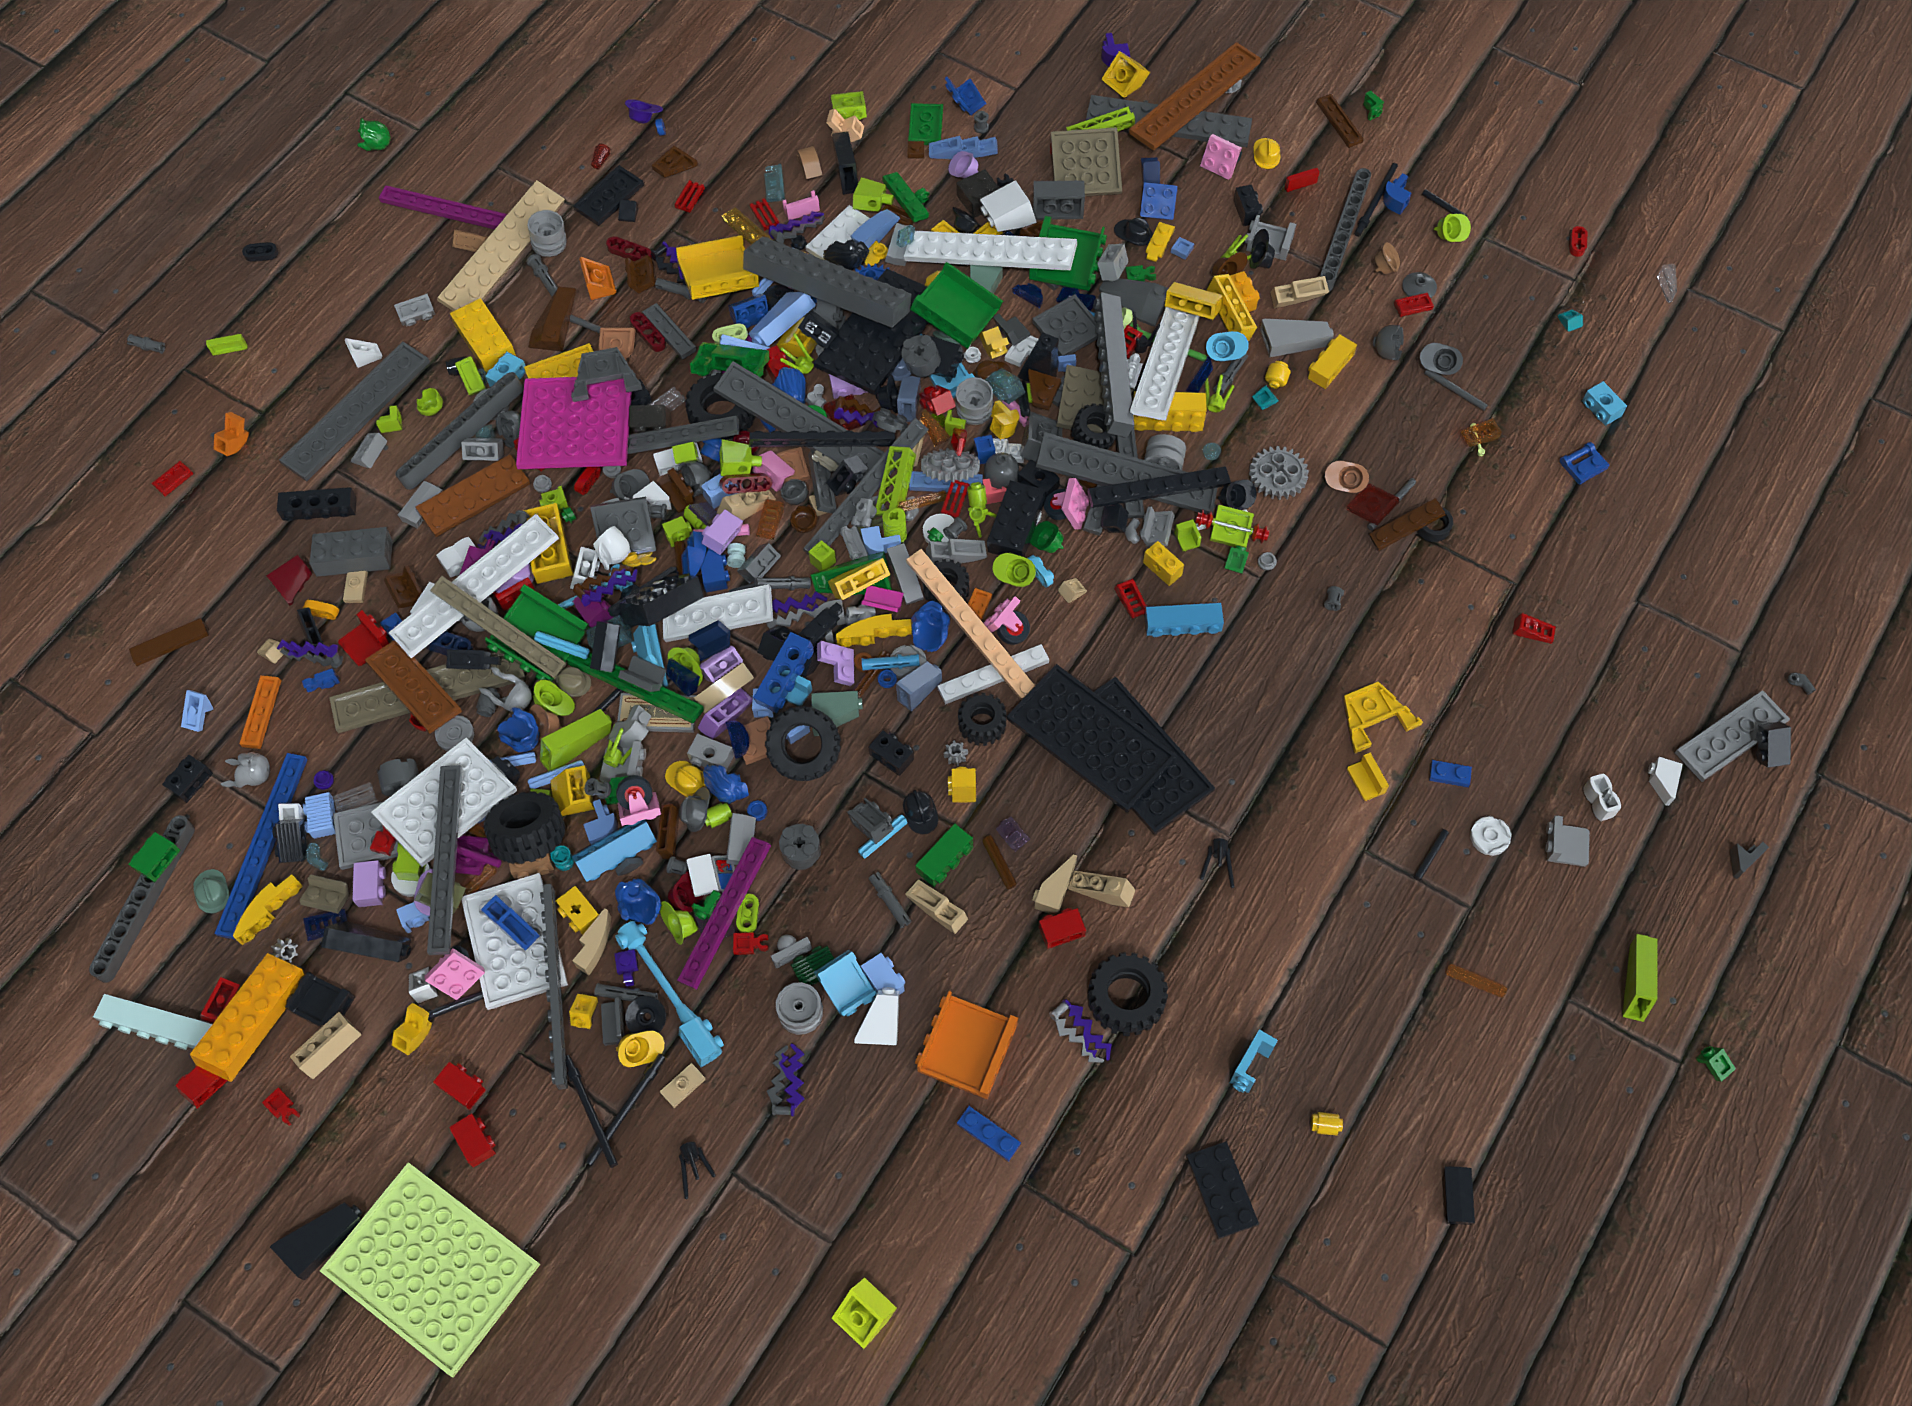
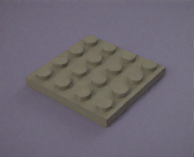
M1117 128L1051 132L1054 181H1084L1085 196L1122 194Z
M1072 365L1066 366L1056 427L1071 430L1076 415L1081 408L1084 409L1086 405L1091 406L1092 403H1096V406H1099V404L1104 406L1100 371ZM1130 388V389H1131V398H1132V400H1133V395H1132L1133 388ZM1087 425L1091 431L1103 433V430L1098 425Z

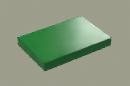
M911 103L908 141H924V145H929V143L941 140L943 104Z

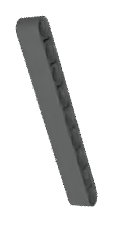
M1361 168L1356 172L1320 277L1325 276L1329 291L1334 287L1369 186L1371 172L1366 168Z
M514 372L505 374L404 463L395 473V476L407 490L415 488L462 446V441L475 435L524 390V386Z
M178 815L172 818L162 835L169 841L175 842V845L181 851L155 883L140 875L93 959L89 972L99 981L107 983L115 978L192 838L195 827L186 817Z

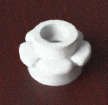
M969 347L964 353V358L969 363H975L981 359V352L976 347Z

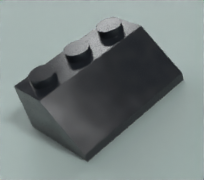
M778 625L763 633L757 653L763 655V658L774 661L790 632L796 635L798 633L785 626ZM817 645L813 648L812 657L806 660L804 670L800 675L801 677H807L814 673L821 661H817ZM799 654L792 655L790 659H797Z

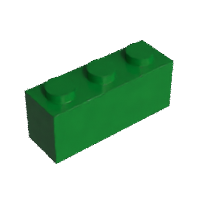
M954 824L915 865L916 873L933 887L937 883L941 884L946 879L949 870H954L959 865L962 856H967L972 851L973 837Z

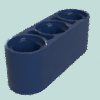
M443 632L426 646L428 650L446 656L447 649L464 650L468 648L467 650H474L467 638L448 632Z

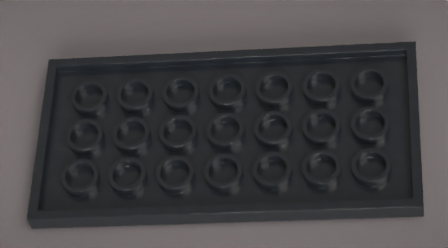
M887 268L877 280L911 293L910 308L917 295H921L928 287ZM910 309V312L892 328L852 312L839 329L840 332L815 360L814 367L875 395L889 374L892 373L901 361L904 341L920 335L929 322Z
M1057 664L1007 715L1009 722L1126 813L1130 811L1177 758L1174 752Z
M1116 677L1094 691V693L1177 755L1173 763L1131 808L1154 835L1215 791V787Z

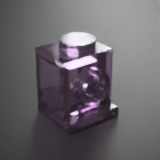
M1012 817L1003 820L1000 826L996 828L1005 842L1015 852L1030 840L1029 836Z

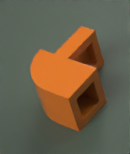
M232 412L225 414V429L214 434V450L230 456L237 453L243 447L249 435V432L244 430L245 418Z

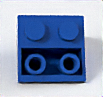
M757 294L728 305L730 317L734 324H743L746 329L758 324L769 312L767 299L763 294Z

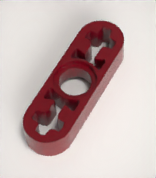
M616 236L610 237L606 241L608 251L617 256L630 258L634 262L641 259V256L648 255L652 258L651 250L642 245ZM628 248L634 249L630 253L625 252V250Z
M633 313L630 316L632 328H635L639 336L653 351H663L666 347L664 336L643 313ZM647 329L652 330V333L648 335L643 332Z
M765 473L725 475L720 479L719 486L727 494L761 492L771 488L772 480ZM749 479L750 484L747 487L743 488V480ZM763 479L766 480V482H763V485H761L760 483H755V481L762 482ZM730 481L732 484L727 488L725 485Z

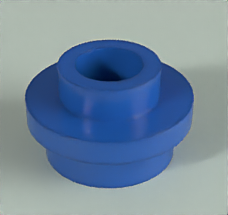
M883 670L878 675V683L883 688H891L897 682V676L891 670ZM886 678L891 679L890 681H884Z

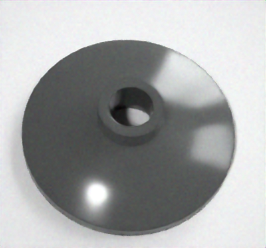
M1414 272L1404 278L1402 289L1408 297L1428 293L1430 298H1432L1436 293L1437 284L1430 275Z

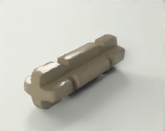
M818 450L811 457L813 461L820 462L821 466L831 472L832 470L835 471L839 466L826 455L822 456V453Z

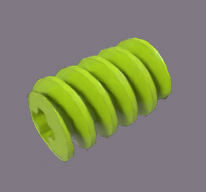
M901 508L888 509L882 516L884 537L900 535L901 543H903L907 537L905 512Z

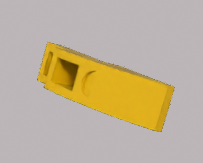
M884 614L860 620L836 634L837 645L843 647H850L851 645L868 646L875 644V637L886 638L888 636L904 637L912 635L911 619L892 620V614Z
M292 874L277 887L270 882L246 908L236 926L233 937L241 945L250 942L259 931L267 928L275 919L271 912L279 909L288 898L296 895L303 885Z

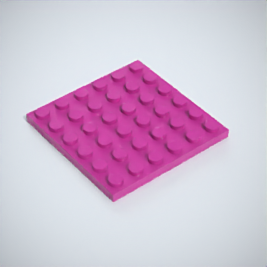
M577 377L525 379L516 460L517 469L627 466L632 391L626 392L624 378L588 384L589 399L573 402L571 396L572 392H574V383Z

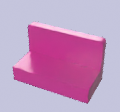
M870 585L866 588L865 597L861 604L899 612L901 611L904 593Z

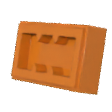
M975 588L968 605L982 621L992 599V593Z

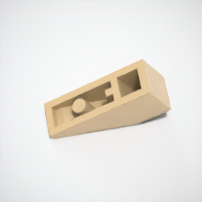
M1072 855L1041 884L1040 890H1035L1032 900L1035 901V909L1052 915H1058L1077 863V855Z

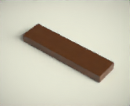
M1332 94L1317 99V105L1348 148L1363 143L1364 138Z
M199 618L129 648L134 664L139 666L207 637L209 634L202 618Z

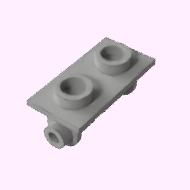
M854 525L850 529L847 526L842 527L840 535L844 539L850 554L849 557L855 560L867 556L868 553L857 526Z

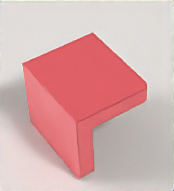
M990 478L983 479L982 485H985L987 504L1002 502L1007 488H994L991 486Z

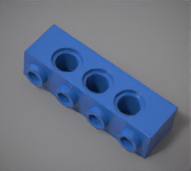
M790 632L753 697L757 704L775 713L784 706L786 702L785 697L788 692L793 690L797 676L802 674L806 660L810 659L813 655L814 647L811 641ZM799 654L797 659H790L792 655ZM783 671H790L788 675L781 676ZM774 687H780L778 692L772 693Z

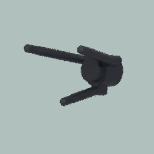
M1133 311V328L1137 330L1136 312ZM1157 324L1149 339L1144 335L1140 339L1136 338V347L1134 349L1136 353H1144L1147 347L1152 345L1160 324Z
M1216 838L1212 840V846L1208 847V854L1200 880H1203L1212 854L1213 857L1218 858V867L1222 866V859L1226 856L1230 886L1234 888L1228 841Z
M688 1142L680 1146L681 1155H679V1159L681 1162L685 1199H688L686 1163L691 1164L696 1180H699L695 1164L699 1160L698 1157H700L713 1178L716 1176L705 1158L701 1147L697 1148L696 1142Z

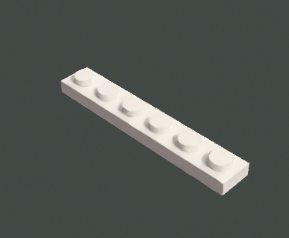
M1042 644L1011 656L1024 673L1049 663V658ZM990 664L938 685V691L946 705L1003 682L1004 679Z

